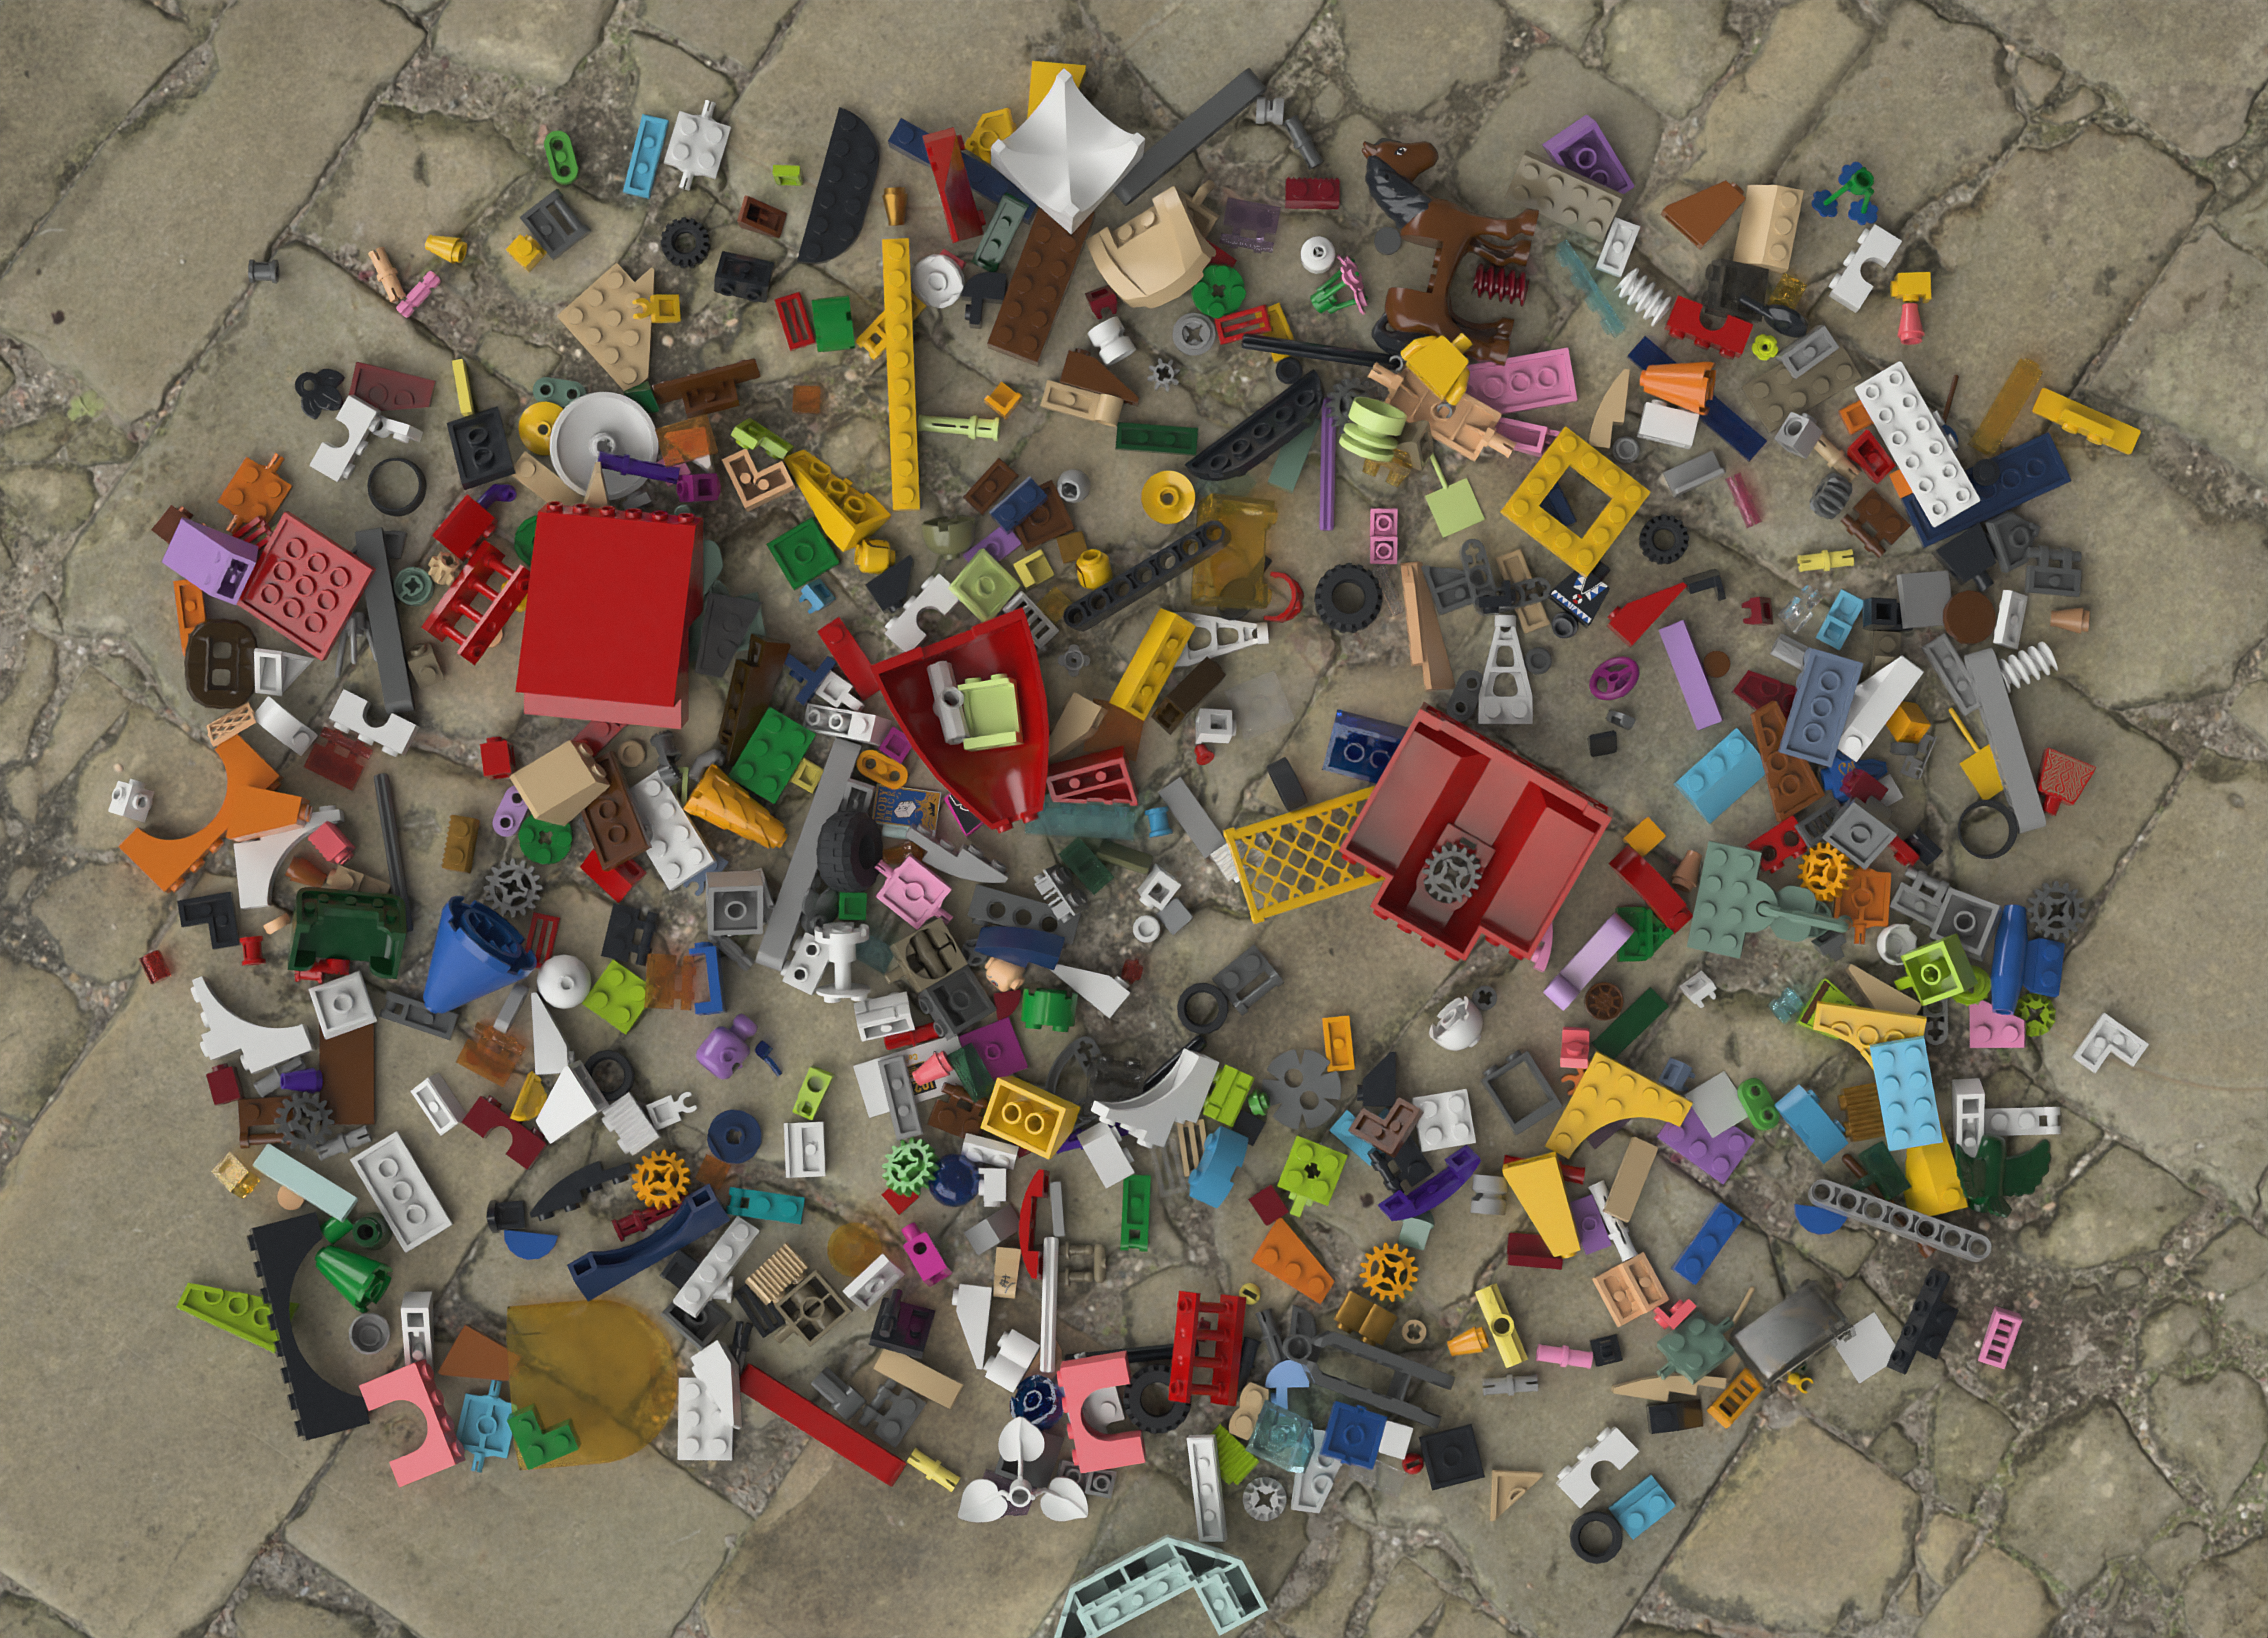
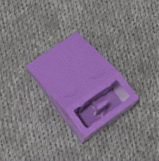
M182 517L162 559V563L210 596L236 605L256 564L258 546Z

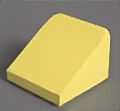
M803 757L790 782L813 794L824 769Z

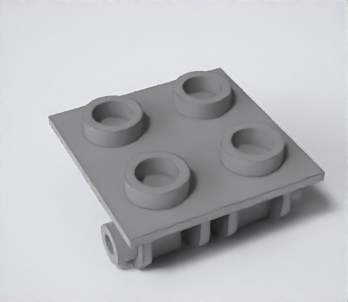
M1059 863L1035 876L1034 880L1036 883L1034 885L1041 895L1055 888V890L1044 897V900L1055 893L1059 894V897L1050 902L1048 906L1050 907L1062 899L1063 901L1051 910L1058 920L1061 919L1065 923L1073 918L1072 915H1077L1090 907L1087 905L1088 899L1081 889H1077L1071 881L1073 877L1070 871Z

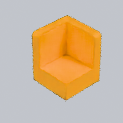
M1002 381L990 396L987 395L984 399L985 404L1005 420L1008 419L1023 400L1019 392H1014Z
M1902 701L1886 722V726L1897 742L1918 744L1931 726V723L1916 703Z
M1647 816L1622 840L1624 843H1628L1640 856L1644 857L1666 835Z

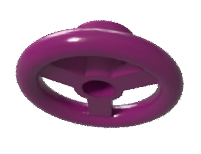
M1614 657L1603 662L1591 675L1589 681L1591 693L1596 698L1607 701L1624 697L1634 688L1639 679V666L1633 659L1628 657ZM1616 665L1628 666L1620 671L1610 672L1607 670ZM1599 678L1607 681L1608 687L1606 692L1598 689L1597 682Z

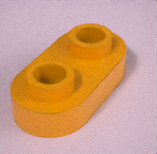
M866 750L858 756L857 768L863 776L892 790L901 789L906 785L908 772L902 764L875 750ZM870 759L876 762V766L873 769L866 767V762ZM898 772L900 774L899 780H890V774Z

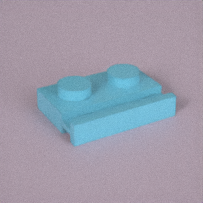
M1650 1474L1609 1506L1608 1509L1634 1540L1676 1505Z

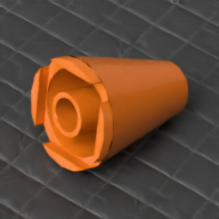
M1707 361L1649 365L1647 370H1642L1640 386H1644V392L1699 415H1707L1710 407H1705L1707 400H1712L1716 370L1712 369L1716 366V363Z

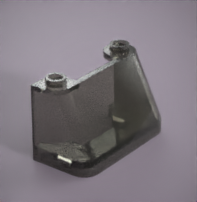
M1804 1280L1796 1287L1798 1291L1747 1327L1740 1326L1729 1335L1731 1339L1728 1342L1735 1349L1734 1353L1767 1398L1778 1391L1777 1386L1781 1383L1780 1379L1784 1383L1788 1381L1789 1376L1830 1347L1835 1348L1838 1345L1837 1339L1839 1341L1844 1340L1846 1343L1856 1336L1853 1324L1818 1280Z

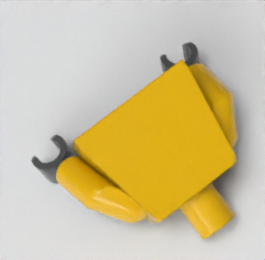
M1462 333L1451 343L1443 335L1438 338L1435 336L1418 338L1407 345L1401 351V354L1392 356L1389 362L1391 363L1396 359L1400 360L1401 365L1396 371L1408 367L1443 401L1437 407V412L1443 406L1449 408L1450 413L1446 417L1449 418L1456 410L1455 405L1459 403L1467 390L1470 371L1467 368L1469 360L1463 353L1472 346V343Z

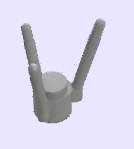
M353 612L341 632L335 670L336 678L340 677L347 636L351 637V662L353 664L357 663V637L364 636V631L366 632L374 660L377 662L370 621H366L365 613Z

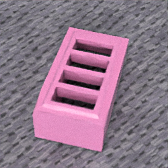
M1998 1306L1994 1307L1978 1361L2005 1369L2023 1320L2019 1313ZM2000 1318L2012 1322L2011 1326L1999 1322ZM2000 1329L2009 1333L2008 1336H2005L1995 1331ZM1994 1339L2005 1343V1346L2002 1347L1991 1342ZM1989 1349L2002 1353L2001 1358L1987 1354Z

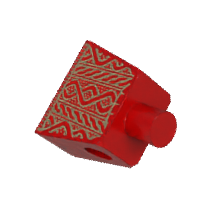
M2049 747L2044 749L2036 781L2038 794L2046 797L2042 805L2043 812L2056 816L2061 803L2067 806L2074 805L2095 772L2096 767Z

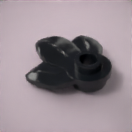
M322 369L316 374L312 372L300 374L295 381V390L301 397L303 412L316 420L322 409L329 411L341 409L344 404L343 398L336 388L344 381L345 377L340 372L332 369ZM307 380L312 381L314 385L310 391L304 388V382Z

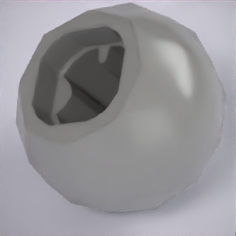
M1071 469L1059 476L1057 491L1066 502L1077 503L1088 496L1091 482L1088 476L1081 470Z

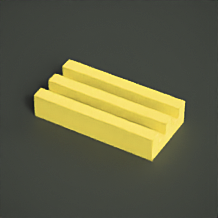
M463 359L453 360L452 365L461 414L466 417L475 414L466 362Z

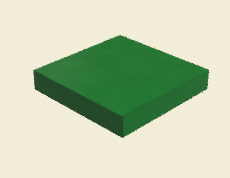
M813 517L766 544L794 591L841 564Z

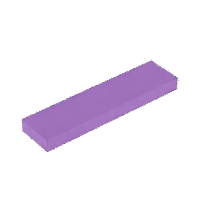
M1686 620L1659 629L1697 731L1724 721Z

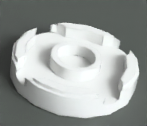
M932 254L923 258L914 267L912 272L911 287L915 296L927 306L945 308L952 305L961 296L965 285L964 275L960 266L953 259L945 255Z

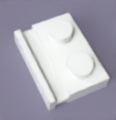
M824 1122L784 1123L786 1178L826 1176Z

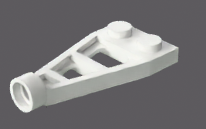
M1189 612L1175 613L1196 627L1208 629L1212 640L1208 647L1197 651L1190 650L1187 642L1173 668L1189 667L1198 664L1207 656L1213 659L1256 644H1269L1267 622L1255 624L1237 620L1229 621L1219 617ZM1217 629H1236L1238 631V641L1232 644L1219 645L1217 643ZM1254 629H1257L1258 638L1256 639L1252 636Z
M1515 615L1495 616V631L1479 693L1478 724H1533V696L1515 628ZM1500 627H1510V630L1503 632ZM1510 646L1512 648L1514 665L1512 667L1497 666L1496 659L1499 647ZM1500 673H1510L1514 676L1518 688L1515 696L1498 697L1493 693V686L1497 675Z

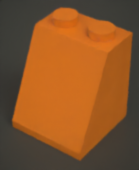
M237 784L226 838L237 842H244L304 828L306 822L311 820L313 806H309L310 800L303 797Z

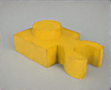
M679 295L650 296V302L645 298H638L632 301L634 305L639 304L643 307V313L634 314V319L641 320L651 315L652 323H678L681 321Z

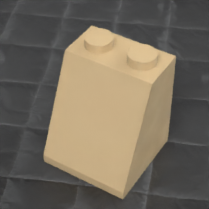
M569 740L510 776L511 781L535 819L565 826L610 786L605 778V770L595 762L592 757L593 751L587 744Z

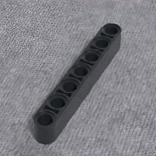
M1215 520L1203 524L1069 605L1063 614L1064 622L1077 631L1084 632L1225 548L1231 541L1232 535L1230 530L1221 522ZM1218 528L1221 529V537L1218 540L1212 541L1211 535L1213 531ZM1198 542L1197 552L1189 555V546L1192 543ZM1171 556H1175L1174 566L1167 569L1165 566L1166 560ZM1151 570L1152 578L1148 582H1143V574ZM1128 584V593L1125 596H1120V588ZM1106 598L1105 607L1097 610L1098 600ZM1082 611V621L1078 624H1075V614Z

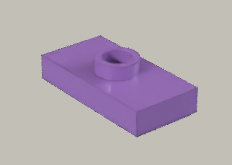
M999 527L963 554V557L969 563L979 549L984 548L999 563L1020 547L1022 543L1013 531L1007 535Z
M1590 1194L1570 1202L1585 1254L1588 1255L1611 1246L1612 1244L1593 1195Z

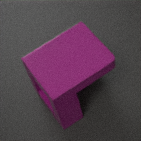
M892 727L878 750L901 764L912 746L904 733Z

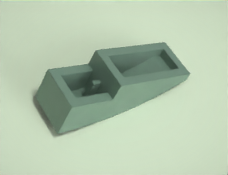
M1315 418L1309 428H1306L1289 443L1281 447L1267 485L1293 494L1321 423L1320 419Z

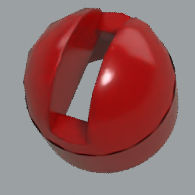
M1415 1452L1407 1453L1405 1459H1402V1467L1408 1474H1418L1424 1467L1423 1458ZM1419 1459L1420 1464L1407 1468L1406 1464Z

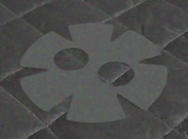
M1294 1049L1282 1053L1271 1062L1267 1071L1279 1080L1263 1079L1262 1093L1265 1092L1267 1094L1270 1106L1282 1103L1273 1115L1277 1121L1287 1127L1298 1129L1301 1115L1303 1114L1307 1128L1311 1129L1322 1125L1334 1114L1336 1108L1324 1098L1339 1100L1341 1098V1083L1337 1071L1321 1075L1330 1064L1327 1058L1315 1051L1306 1049L1300 1065L1296 1050ZM1294 1068L1301 1071L1303 1082L1300 1086L1292 1088L1285 1083L1284 1076L1289 1069ZM1306 1091H1313L1319 1098V1103L1313 1110H1306L1300 1104V1097Z

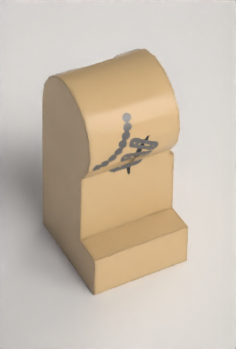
M997 1247L993 1297L1015 1299L1021 1249Z

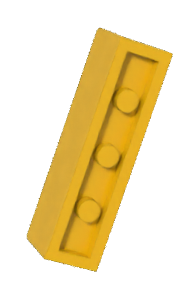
M1160 608L1109 703L1145 721L1196 626L1181 616Z

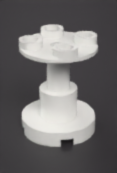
M832 922L823 924V930L818 926L815 927V941L829 944V961L835 963V983L818 987L816 993L824 996V1002L827 1003L840 1002V998H851L853 1001L867 1000V994L871 992V988L865 984L851 983V962L856 960V943L869 939V926L861 923L860 928H854V922Z

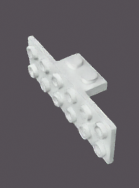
M1901 361L1855 387L1857 395L1933 527L1939 526L1980 502L1979 495L1956 457L1958 454L1955 449L1959 447L1951 433L1946 435L1942 428L1945 421L1938 410L1933 412L1926 405Z

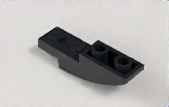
M597 1161L571 1173L548 1190L530 1212L531 1218L538 1217L539 1221L555 1217L554 1211L564 1208L566 1213L581 1208L580 1202L586 1201L583 1190L586 1189L589 1194L603 1189L602 1183L612 1180L613 1184L616 1185L628 1181V1175L634 1173L631 1163L628 1162L604 1170L602 1161Z

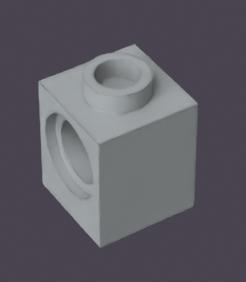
M1790 412L1774 439L1788 452L1807 459L1823 431L1815 425L1817 420L1806 413L1800 416Z

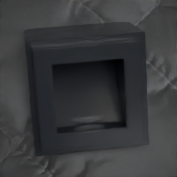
M1612 730L1588 736L1587 741L1591 757L1617 752L1616 731Z

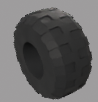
M838 811L834 813L822 825L817 840L816 855L820 876L832 890L848 893L863 892L874 884L880 873L874 867L881 859L883 860L881 831L876 821L867 813L858 811Z

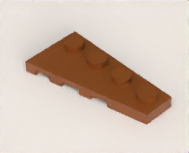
M1771 701L1751 713L1750 716L1777 822H1782L1822 798L1825 794L1807 760L1778 752L1787 721L1777 701Z

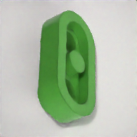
M553 131L544 140V148L553 178L558 183L568 185L573 183L579 175L572 142L566 133ZM556 142L563 143V148L561 150L554 149V144ZM564 167L570 168V173L567 176L561 175V170Z
M1757 1078L1743 1081L1738 1087L1737 1094L1751 1123L1756 1129L1761 1131L1774 1128L1778 1124L1780 1116L1766 1086ZM1752 1087L1757 1090L1756 1096L1751 1091ZM1765 1111L1770 1115L1769 1120L1764 1116Z

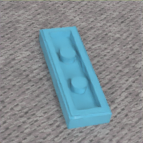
M642 114L623 189L624 193L650 199L669 120Z

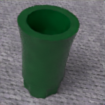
M372 1212L363 1215L356 1221L352 1229V1235L356 1243L363 1248L379 1250L384 1248L391 1240L392 1230L382 1214ZM369 1226H371L374 1231L372 1237H369L366 1234V1229Z

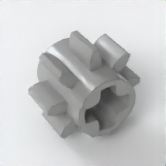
M1159 358L1156 368L1151 365L1149 366V370L1154 375L1149 376L1147 380L1148 382L1155 381V391L1159 387H1165L1166 392H1169L1171 384H1179L1174 375H1178L1180 369L1173 370V360L1166 364ZM1165 370H1168L1170 379L1164 378L1163 381H1160L1157 372L1163 373Z

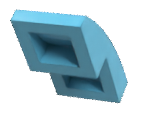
M1841 588L1816 638L1840 651L1863 607V599Z

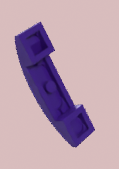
M1466 1144L1444 1159L1448 1166L1446 1169L1406 1196L1401 1190L1397 1191L1379 1203V1209L1391 1221L1405 1220L1427 1212L1448 1199L1471 1177L1481 1162L1480 1157Z

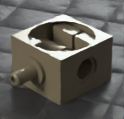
M940 917L889 947L899 967L886 973L884 977L887 983L891 984L905 976L915 994L966 966L968 963Z
M817 1269L774 1305L786 1322V1325L774 1335V1338L778 1343H782L791 1334L795 1333L811 1347L853 1310Z

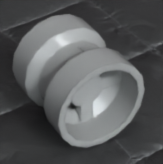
M1257 97L1256 124H1264L1267 121L1272 122L1274 125H1282L1284 98L1268 100L1266 97Z

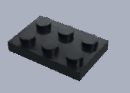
M498 406L447 423L464 490L516 474Z

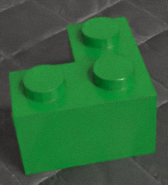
M535 1403L510 1413L507 1418V1423L528 1470L577 1451L581 1446V1440L571 1418L545 1428Z

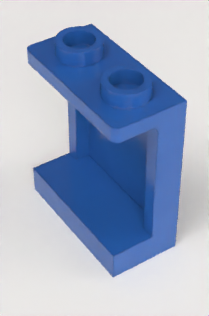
M711 942L694 943L695 948L689 949V955H706L711 1000L710 1002L694 1003L695 1014L702 1016L727 1013L720 949L717 946H713Z

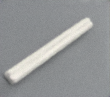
M1057 1237L1044 1238L1040 1371L1047 1373L1055 1371L1059 1239Z

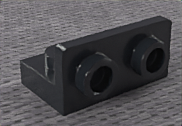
M722 251L715 273L714 291L724 296H735L751 302L766 303L775 262Z

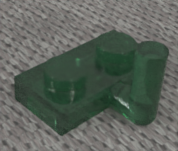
M1883 1141L1858 1155L1869 1174L1859 1179L1849 1188L1862 1192L1875 1183L1886 1201L1911 1188L1910 1183Z

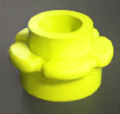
M1758 335L1755 338V343L1752 344L1753 354L1763 361L1769 360L1770 357H1775L1778 352L1777 340L1771 335ZM1763 345H1767L1768 348L1766 350L1763 349Z

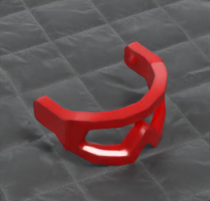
M1271 571V577L1283 578L1289 583L1292 599L1283 613L1274 617L1270 615L1264 616L1263 620L1283 623L1292 620L1301 612L1304 592L1299 583L1291 578L1290 575Z

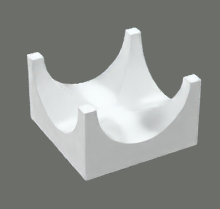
M1063 68L1056 76V80L1049 93L1032 115L1013 134L1002 141L998 139L991 146V165L1072 235L1143 158L1145 138L1138 132L1130 134L1120 129L1104 117L1084 97L1074 83L1072 75Z

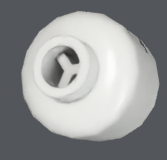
M1321 236L1308 239L1303 244L1300 253L1301 263L1304 268L1315 274L1328 271L1332 267L1336 256L1332 242Z

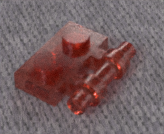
M324 727L320 736L328 740L326 746L323 747L315 743L303 767L354 791L365 769L364 766L356 763L359 756L369 760L373 750L366 747L365 743L358 739L354 741L344 736L342 731L337 729L333 731ZM337 745L350 751L347 758L334 752Z

